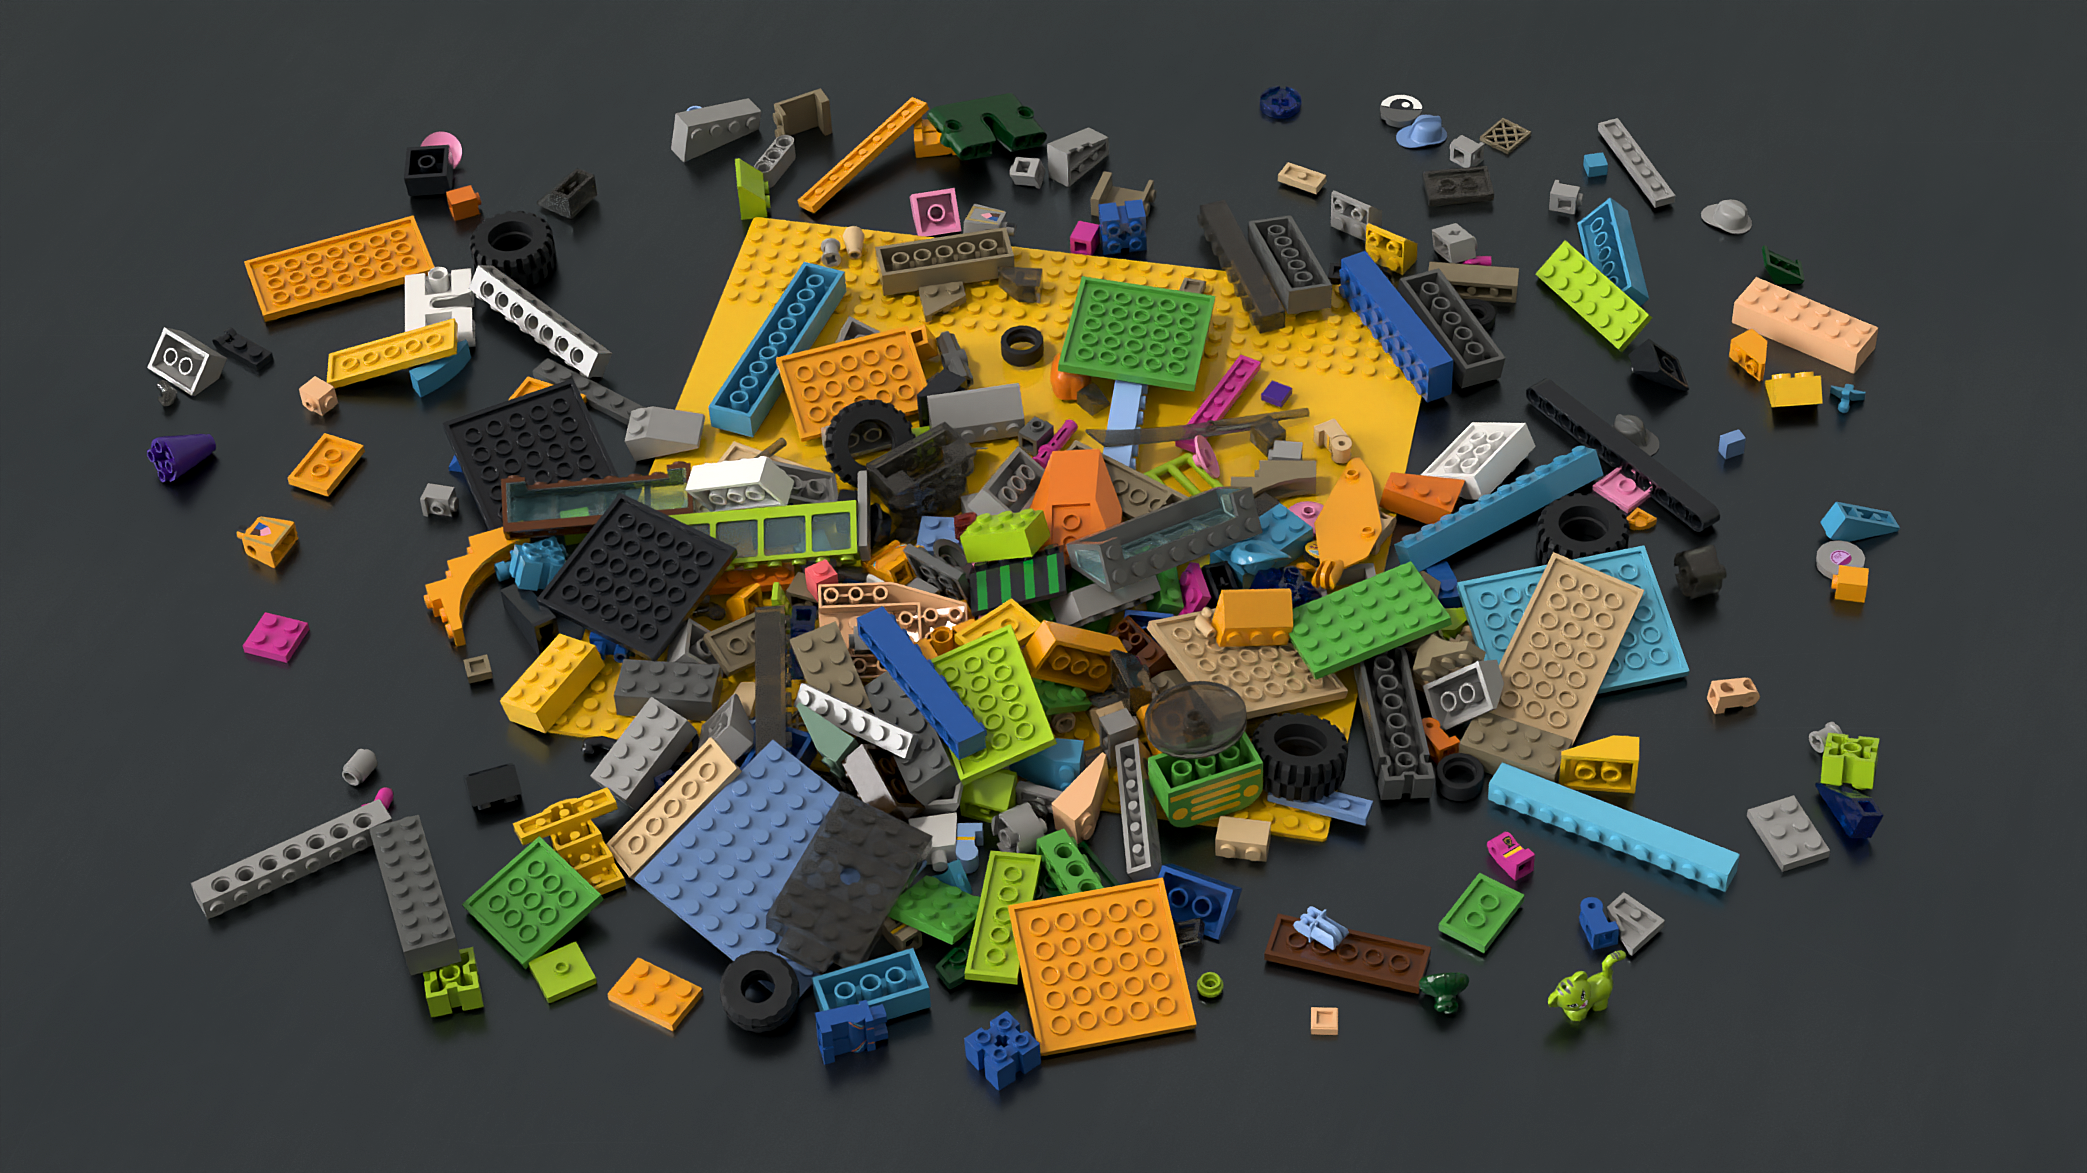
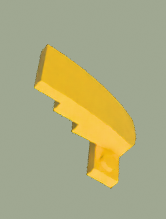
M608 787L578 799L572 798L559 801L539 814L513 823L514 830L523 846L532 843L539 836L541 838L550 836L553 849L601 895L626 886L625 879L615 864L613 854L603 841L602 833L591 820L618 809L616 800Z

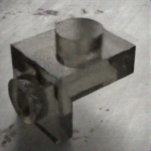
M1172 916L1179 949L1202 944L1205 923L1201 918L1177 923Z

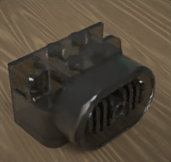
M943 422L867 463L866 468L872 493L889 509L892 523L898 529L909 533H919L922 516L955 517L961 513V496L969 495L966 477L974 471V463L970 458L977 454L951 426Z

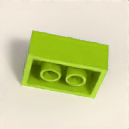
M1029 508L1018 513L1004 511L998 515H990V513L981 514L967 527V530L960 536L967 563L1032 557L1049 539L1050 532L1043 510L1034 511Z

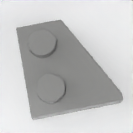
M1625 892L1607 906L1606 914L1611 922L1616 921L1619 927V937L1631 956L1664 927V919Z

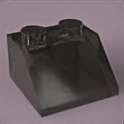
M1116 649L1110 651V681L1124 708H1127L1131 716H1137L1136 712L1140 707L1158 701L1160 697L1159 688L1156 683L1152 684L1149 669L1146 664L1142 665L1138 656Z

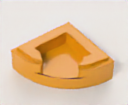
M1638 507L1626 517L1632 530H1645L1653 527L1657 522L1656 517Z

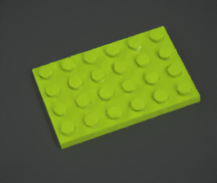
M1011 624L931 659L936 672L945 677L949 688L958 693L963 705L971 709L978 723L981 722L987 731V736H985L986 748L961 760L949 748L963 785L1057 744Z

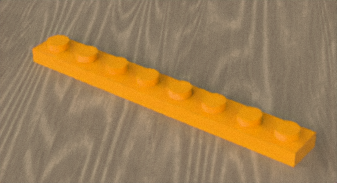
M914 97L910 98L797 200L799 207L812 213L819 210L901 134L929 110L928 104Z

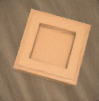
M1311 1007V1034L1338 1035V1008Z

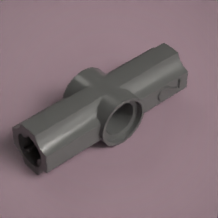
M949 331L942 332L936 338V344L941 354L943 369L945 368L966 378L968 390L974 382L968 367L966 352L960 348L955 334H951Z

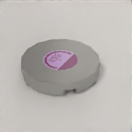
M1830 541L1818 549L1816 566L1824 576L1832 579L1833 574L1838 575L1839 565L1864 568L1865 556L1861 549L1850 542Z

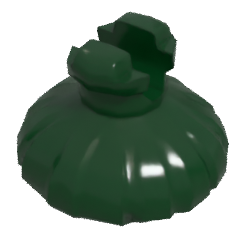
M1458 972L1432 974L1421 978L1419 987L1423 993L1435 998L1436 1004L1434 1009L1437 1012L1452 1014L1456 1013L1459 1008L1458 1003H1456V995L1466 989L1469 984V977Z

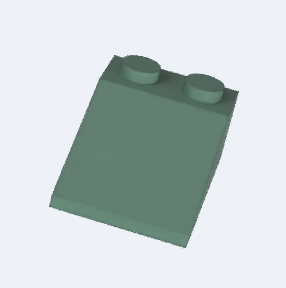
M799 702L797 708L817 751L823 757L822 763L830 768V773L836 778L842 780L844 777L852 783L846 776L845 768L841 761L860 745L853 737Z

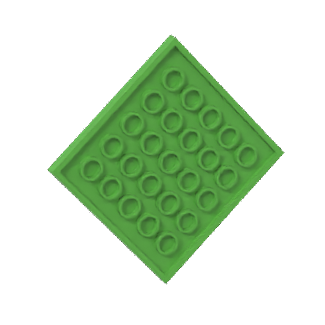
M1082 276L1058 363V371L1194 392L1215 304V296Z

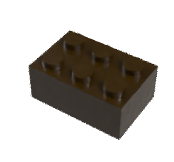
M861 744L841 761L845 768L846 776L854 784L857 796L864 802L869 811L868 815L873 818L876 825L906 826L909 823L908 819L917 817L926 809L921 802L909 793L892 752L877 745Z

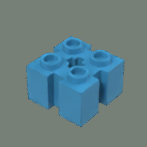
M531 543L515 544L509 572L515 578V583L519 589L537 591L547 587L567 560H565L562 551L554 546H546V548L541 550Z

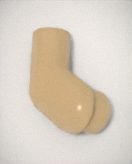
M1204 607L1195 619V626L1208 640H1211L1217 634V631L1211 626V619L1215 612L1209 607Z

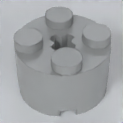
M1028 802L999 813L992 818L991 822L993 836L998 834L1000 842L997 843V846L1002 852L1034 855L1036 854V839L1043 837L1044 833L1047 832L1045 821L1042 818L1038 819Z

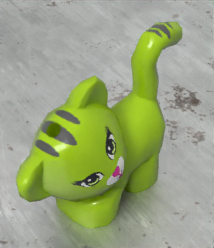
M1620 950L1608 955L1602 962V972L1594 974L1588 979L1587 973L1584 971H1577L1573 976L1564 978L1558 984L1555 991L1550 994L1548 1005L1550 1007L1563 1008L1566 1015L1572 1021H1581L1586 1018L1590 1008L1594 1011L1605 1010L1608 1007V999L1614 985L1612 966L1614 963L1624 960L1626 953Z

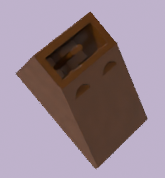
M1129 615L1107 633V635L1118 637L1130 655V658L1117 676L1128 688L1135 690L1136 694H1141L1143 699L1144 682L1161 672L1178 669L1168 654Z

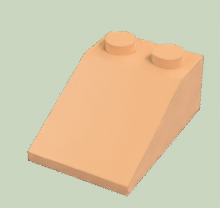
M1103 752L1052 803L1055 829L1061 830L1064 828L1070 837H1074L1077 844L1083 840H1088L1093 835L1109 784L1107 757Z

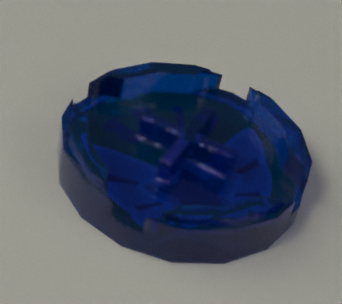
M1274 86L1266 89L1260 96V109L1264 114L1274 118L1294 116L1300 111L1302 106L1301 95L1291 87L1284 89L1280 88V86Z

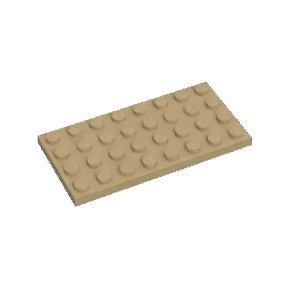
M1553 552L1499 664L1504 686L1497 708L1489 713L1572 739L1573 747L1639 605L1644 590Z

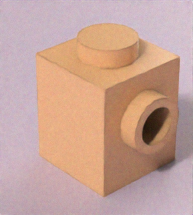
M316 376L299 388L303 406L321 416L338 404L334 386Z

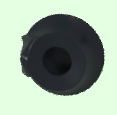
M878 503L871 505V550L886 544L891 532V516L883 511Z

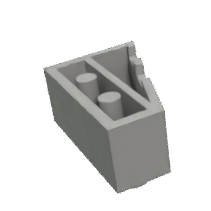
M1086 128L1048 143L1049 178L1070 187L1109 154V137L1091 128Z

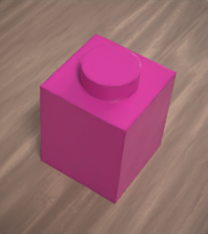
M1078 221L1070 236L1071 253L1093 256L1100 243V226Z

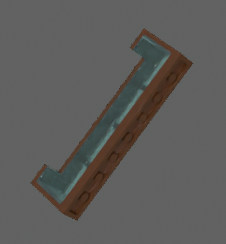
M677 461L667 465L668 474L664 472H654L651 475L645 476L630 474L628 477L607 476L604 479L598 480L583 478L581 481L560 480L557 483L551 484L536 482L534 485H528L525 477L518 475L508 476L506 479H501L503 533L506 540L589 533L619 493L666 515L696 513L695 498L686 491L692 471L691 463Z

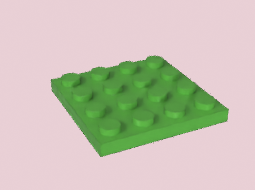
M539 836L468 898L462 906L527 969L530 961L544 954L604 899L593 886Z

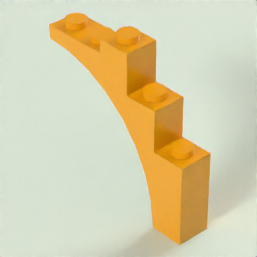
M503 527L468 537L470 547L466 548L468 555L447 561L449 568L448 571H445L447 579L425 585L427 595H424L427 609L432 608L435 617L441 616L443 623L448 622L445 625L449 639L454 638L457 647L466 644L463 632L464 615L468 602L475 590L487 577L495 572V563L511 561L510 551L514 550L515 544L531 543L530 538L506 540Z

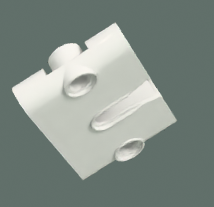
M434 267L428 272V276L425 273L405 275V332L455 318L458 324L457 343L466 339L469 347H475V321L472 320L471 308L475 307L474 292L468 289L473 279L472 268L451 270V274H448L446 268Z

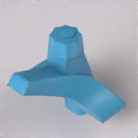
M1845 384L1844 388L1831 385L1830 389L1831 394L1841 399V402L1838 404V410L1842 413L1848 412L1850 401L1865 400L1866 392L1854 390V385Z
M960 859L947 863L948 870L945 873L932 876L950 886L958 887L966 893H973Z

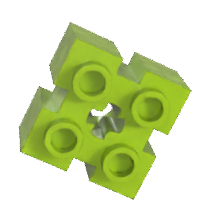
M1828 733L1822 760L1821 783L1833 787L1841 786L1842 783H1851L1855 789H1873L1880 738L1859 736L1858 739L1848 738V735Z
M473 947L459 950L461 962L423 972L426 999L431 1017L451 1014L452 1008L462 1006L463 1011L484 1007Z

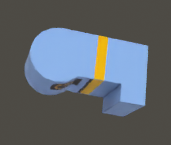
M957 823L956 857L957 860L960 859L963 869L967 874L975 872L979 867V856L976 846H983V823Z

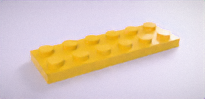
M455 318L330 353L327 383L334 386V388L344 387L352 383L457 354L458 324Z

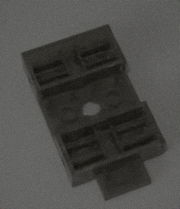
M841 791L766 915V929L783 937L777 947V953L820 975L825 974L831 962L844 968L866 962L881 937L884 923L904 889L908 890L931 851L933 836ZM853 868L859 872L860 880L847 885L840 879L841 872L844 869Z

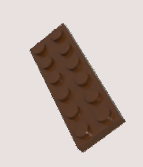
M1283 914L1277 915L1264 953V960L1419 994V981L1425 975L1431 955L1430 946L1348 929V935L1332 950L1315 939L1309 943V938L1294 928V923L1300 921V918Z

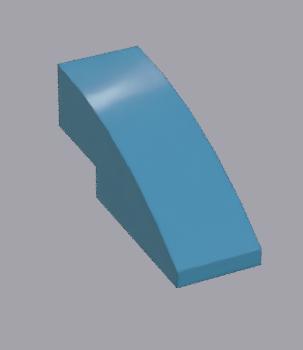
M465 339L457 343V354L430 361L409 371L412 386L420 397L443 386L465 367L471 359L468 341Z

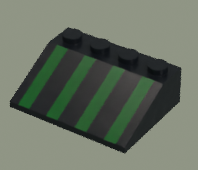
M1050 544L1044 547L1043 550L1037 551L1032 557L975 563L971 567L969 574L972 617L987 614L1011 598L1022 606L1068 595L1073 570L1066 546Z

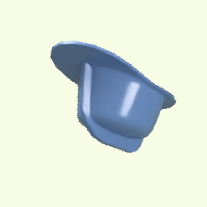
M1427 114L1418 116L1412 125L1402 128L1396 135V141L1399 145L1407 148L1439 144L1447 138V132L1442 127L1441 117Z

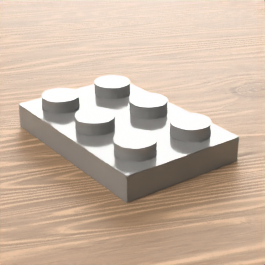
M1794 795L1748 809L1747 818L1782 872L1829 857L1830 850Z

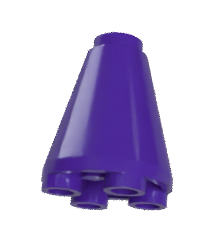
M210 434L161 436L152 441L151 449L147 450V456L150 462H154L159 479L162 482H172L210 456L216 450V443Z

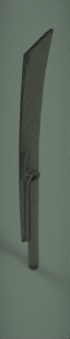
M1308 408L1217 421L1209 420L1203 423L1124 430L1086 429L1085 432L1104 447L1140 445L1195 439L1197 435L1210 437L1279 425L1278 421L1309 417L1310 413Z

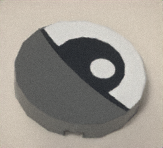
M1407 95L1388 97L1380 105L1381 119L1386 120V124L1393 127L1410 126L1418 116L1422 115L1421 103Z

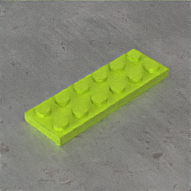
M1566 240L1536 273L1542 281L1621 352L1627 348L1652 319L1646 311Z
M990 851L965 968V979L1018 984L1020 964L1008 905L1034 901L1042 865V855Z

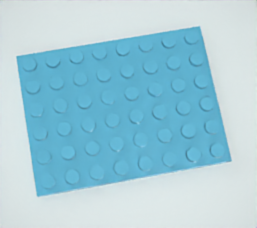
M1645 546L1573 559L1578 563L1644 590L1639 605L1597 694L1688 676L1690 671ZM1547 565L1457 582L1458 594L1475 645L1486 652L1484 661L1497 660L1498 665L1500 664Z

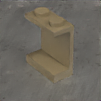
M821 88L774 104L775 113H773V119L777 126L775 130L776 138L781 135L790 136L817 126L825 136L833 133L829 99Z
M1104 171L1091 197V215L1099 216L1098 204L1116 202L1117 206H1125V201L1142 199L1145 214L1148 216L1150 204L1155 202L1157 191L1154 190V180H1149L1144 192L1113 186L1112 173Z

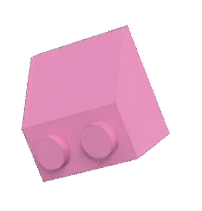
M955 188L912 194L910 196L912 214L918 236L928 237L961 231Z

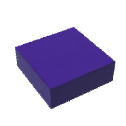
M1272 380L1262 392L1261 400L1282 407L1292 395V388Z

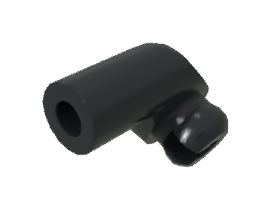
M602 735L586 737L582 741L581 751L593 754L595 747L610 751L617 740Z

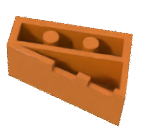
M1391 472L1384 487L1379 507L1426 524H1435L1440 521L1442 516L1454 513L1465 480Z

